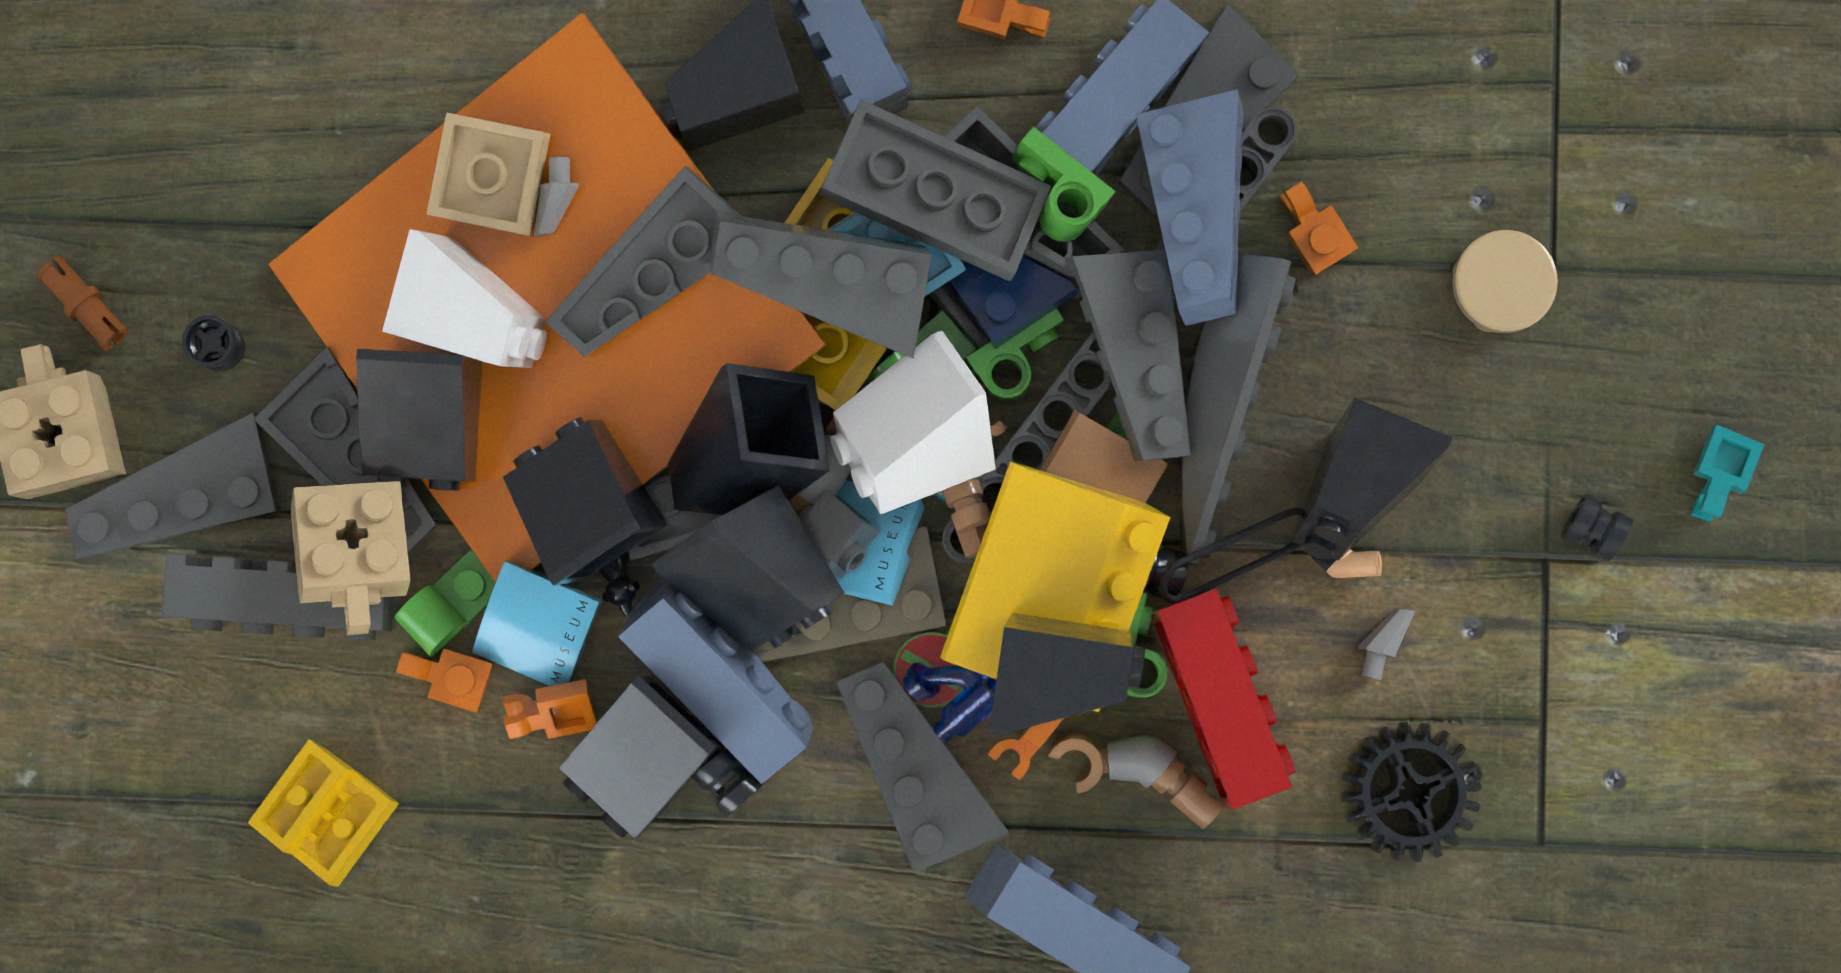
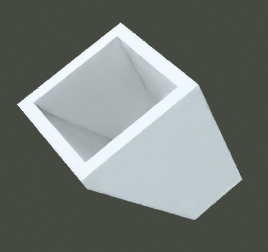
M409 230L384 322L383 332L494 365L532 368L534 360H539L543 354L547 340V333L543 330L546 318L456 239L434 233Z
M943 331L930 335L915 347L914 359L905 355L833 412L837 434L831 436L830 439L835 456L842 466L849 464L852 479L861 498L869 496L880 514L996 469L986 392Z

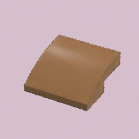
M1074 410L1040 470L1146 503L1168 463L1161 459L1135 462L1128 440Z

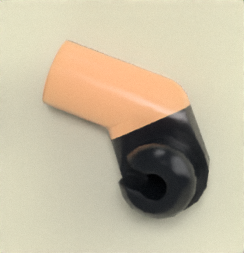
M1350 549L1339 561L1334 558L1321 559L1310 555L1333 578L1381 576L1382 560L1379 551L1353 552Z

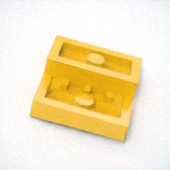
M309 739L248 821V824L282 852L295 856L327 884L339 887L399 803L337 756Z

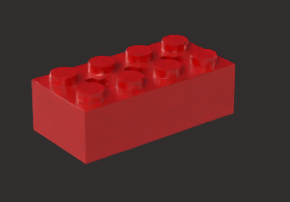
M1217 589L1153 612L1151 619L1222 806L1234 810L1292 788L1288 776L1296 773L1295 767L1286 745L1275 743L1269 726L1277 724L1276 717L1266 694L1257 695L1250 677L1257 675L1258 671L1248 646H1238L1232 628L1238 626L1239 621L1229 596L1220 598Z

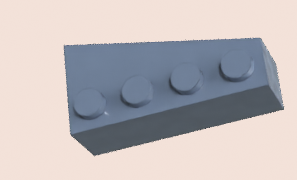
M786 0L848 124L851 122L860 99L892 114L908 108L907 92L912 90L911 84L899 62L894 64L886 49L889 41L880 22L876 17L870 19L862 4L866 0Z
M1156 0L1149 9L1141 4L1123 27L1129 32L1119 44L1111 39L1095 58L1093 64L1098 69L1093 75L1087 79L1081 74L1067 90L1062 99L1068 104L1062 111L1056 115L1050 110L1036 126V129L1096 176L1105 167L1107 161L1120 145V138L1123 137L1127 140L1138 126L1136 114L1149 111V104L1151 102L1154 104L1158 102L1198 53L1209 34L1206 29L1169 0Z
M1238 89L1136 114L1178 310L1185 326L1236 314L1238 222H1240L1239 192L1242 166L1241 137L1244 111Z
M664 578L660 579L638 598L618 637L761 784L807 747L814 727L811 724L807 711L797 701L790 698L753 650H748Z
M995 844L964 895L985 916L1079 973H1188L1191 969L1188 964L1177 957L1182 949L1181 947L1157 932H1154L1151 939L1135 931L1140 923L1139 921L1115 906H1112L1109 913L1103 911L1093 904L1097 897L1095 894L1071 879L1066 887L1050 877L1054 872L1053 868L1029 853L1022 860L1000 845Z

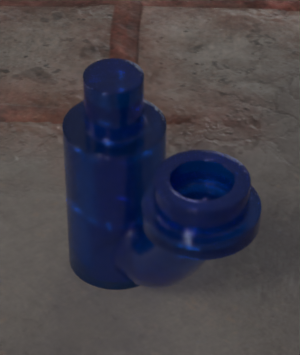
M913 663L907 669V675L903 678V684L907 692L917 700L923 701L926 698H933L939 693L940 685H957L964 689L941 710L942 719L934 726V732L940 740L947 742L954 735L964 737L991 715L996 679L958 665L928 668L924 664Z

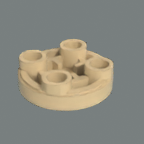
M1498 230L1477 238L1462 252L1453 267L1452 285L1456 302L1462 313L1474 323L1476 328L1484 332L1513 333L1526 329L1539 321L1547 313L1556 296L1558 279L1551 255L1540 242L1519 231Z

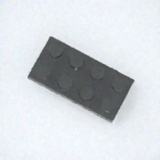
M860 99L818 195L1007 281H1011L1018 269L1051 185Z

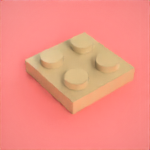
M446 112L426 215L530 236L551 134Z

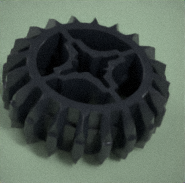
M1399 722L1397 728L1398 738L1395 739L1392 731L1387 726H1382L1378 729L1382 745L1378 746L1370 737H1364L1361 740V744L1369 753L1368 757L1364 758L1360 754L1353 752L1348 756V760L1359 766L1360 770L1358 775L1352 772H1342L1341 780L1356 784L1355 792L1345 791L1340 793V800L1349 803L1356 802L1358 808L1348 811L1344 817L1347 822H1356L1361 819L1365 821L1355 833L1358 839L1364 840L1374 832L1377 834L1371 845V850L1376 853H1381L1388 843L1391 842L1390 858L1400 861L1404 856L1406 846H1408L1411 860L1421 862L1424 855L1423 845L1427 846L1428 851L1433 857L1438 858L1443 855L1439 842L1440 838H1443L1449 845L1456 847L1460 844V840L1452 831L1453 827L1456 825L1466 831H1471L1473 827L1471 821L1461 817L1464 809L1473 812L1480 810L1479 803L1466 800V793L1481 790V783L1477 781L1465 782L1464 775L1473 772L1477 766L1474 761L1457 764L1456 760L1464 754L1466 748L1463 744L1457 743L1446 751L1444 748L1449 741L1450 734L1445 730L1439 731L1433 740L1429 741L1431 734L1429 724L1420 723L1416 730L1415 738H1413L1409 722ZM1407 748L1423 750L1433 756L1443 769L1435 773L1429 772L1419 775L1411 766L1410 761L1405 760L1401 750ZM1387 758L1390 764L1387 766L1391 776L1390 784L1385 791L1376 795V798L1371 799L1370 787L1373 775L1381 762ZM1406 779L1410 783L1428 784L1421 787V795L1415 794L1419 797L1415 806L1412 801L1394 799L1399 796L1400 788L1405 789L1401 784ZM1449 784L1450 796L1447 808L1439 821L1433 825L1431 820L1434 818L1430 807L1431 799L1435 793L1444 789L1445 785ZM1401 808L1406 811L1411 822H1415L1419 833L1409 835L1398 834L1386 827L1380 821L1377 814Z

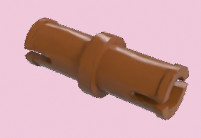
M63 256L53 258V262L57 265L56 267L50 261L46 262L38 271L37 278L64 305V314L71 321L78 320L98 342L103 351L113 349V345L110 343L111 339L118 346L127 337L129 329L101 301L102 293L95 286H88L68 265Z

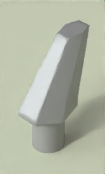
M569 157L549 158V183L540 184L534 237L554 234L579 187L578 183L570 182Z
M1395 608L1359 644L1358 649L1367 651L1361 676L1377 680L1382 679L1387 656L1396 657L1415 610Z

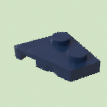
M1023 256L1011 281H1007L963 260L961 262L966 270L948 281L995 349L1078 294L1077 288L1072 281Z

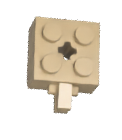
M43 344L20 349L25 377L17 378L18 387L0 391V462L8 495L31 499L126 475L107 390L100 375L87 370L67 375L65 368L55 369L50 348L43 346ZM55 427H61L62 434L55 437V444L51 443L50 436L55 433Z
M400 481L295 487L293 489L290 509L300 603L331 601L332 608L344 607L347 635L368 634L371 626L369 605L380 604V597L406 596L411 581ZM345 539L353 540L354 544L358 545V548H348Z

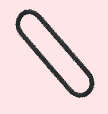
M1295 507L1282 511L1173 562L1164 571L1160 579L1159 591L1162 598L1169 603H1180L1296 550L1301 545L1292 542L1281 549L1178 596L1169 594L1167 590L1169 578L1178 568L1290 516H1300L1302 509Z

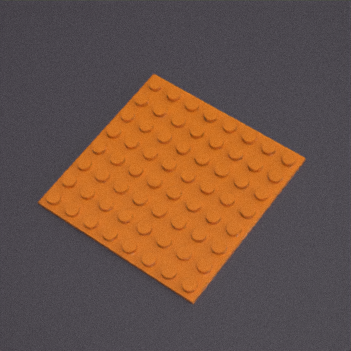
M581 13L456 113L457 115L551 134L541 184L549 183L550 157H569L570 182L579 184L554 234L543 237L533 236L540 190L530 236L426 215L444 124H442L268 264L357 390V349L460 355L382 331L410 229L456 239L546 318V321L684 166L689 167L713 189L585 14ZM712 273L585 357L550 325L544 322L543 330L547 333L546 345L540 359L534 360L532 368L505 367L482 361L475 480L460 481L459 491L429 490L495 583L504 561L510 560L534 570L542 563L503 479V476L516 468L513 463L515 458L538 445L544 450L558 440L555 432L576 418L582 417L584 422L587 420H602L644 486L668 467L672 454L723 365L730 363L792 372L827 344L803 312L722 279ZM422 479L427 488H429V479Z

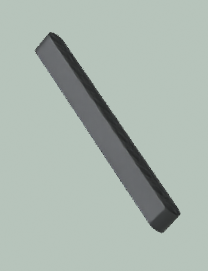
M1280 107L1262 109L1242 132V164L1251 169L1253 182L1246 186H1240V213L1285 155L1296 136L1297 126L1294 118L1288 111ZM1265 123H1272L1278 126L1283 133V142L1278 145L1264 143L1259 137L1258 127ZM1163 239L1154 250H1165ZM1171 278L1172 294H1173V302H1174V301L1176 300V296H1175L1174 287H1173V282H1172V278ZM1094 330L995 460L996 469L983 476L984 479L980 482L982 491L991 486H1002L1010 461L1013 462L1012 454L1014 450L1022 445L1033 446L1039 451L1041 465L1037 470L1041 469L1062 431L1050 429L1045 424L1043 419L1045 409L1054 404L1062 405L1070 411L1071 415L1076 410L1088 417L1112 385L1108 370L1103 371L1097 351L1101 349ZM1084 364H1091L1097 367L1102 375V384L1092 390L1081 388L1074 378L1075 369ZM951 519L943 532L942 545L944 551L951 560L959 564L973 563L975 558H965L964 554L956 552L952 547L950 537L956 529Z

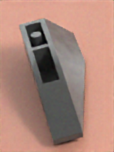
M1238 253L1236 314L1204 321L1201 324L1192 354L1184 396L1191 456L1178 457V511L1182 552L1186 556L1213 544L1215 541L1217 529L1211 528L1210 524L1215 508L1223 510L1230 491L1232 480L1226 479L1225 476L1230 460H1238L1243 447L1246 431L1240 429L1246 410L1252 412L1259 393L1261 382L1256 381L1261 362L1266 363L1268 358L1273 356L1280 336L1281 327L1273 325L1276 313L1281 314L1283 307L1287 308L1294 289L1296 278L1288 276L1291 265L1289 260ZM1210 554L1205 555L1203 557L1209 558ZM1199 559L1188 563V565L1194 567L1198 564Z

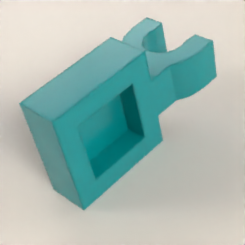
M1719 425L1711 427L1693 472L1694 475L1707 481L1696 498L1690 515L1708 523L1712 521L1713 517L1720 518L1730 490L1739 494L1747 491L1764 444Z

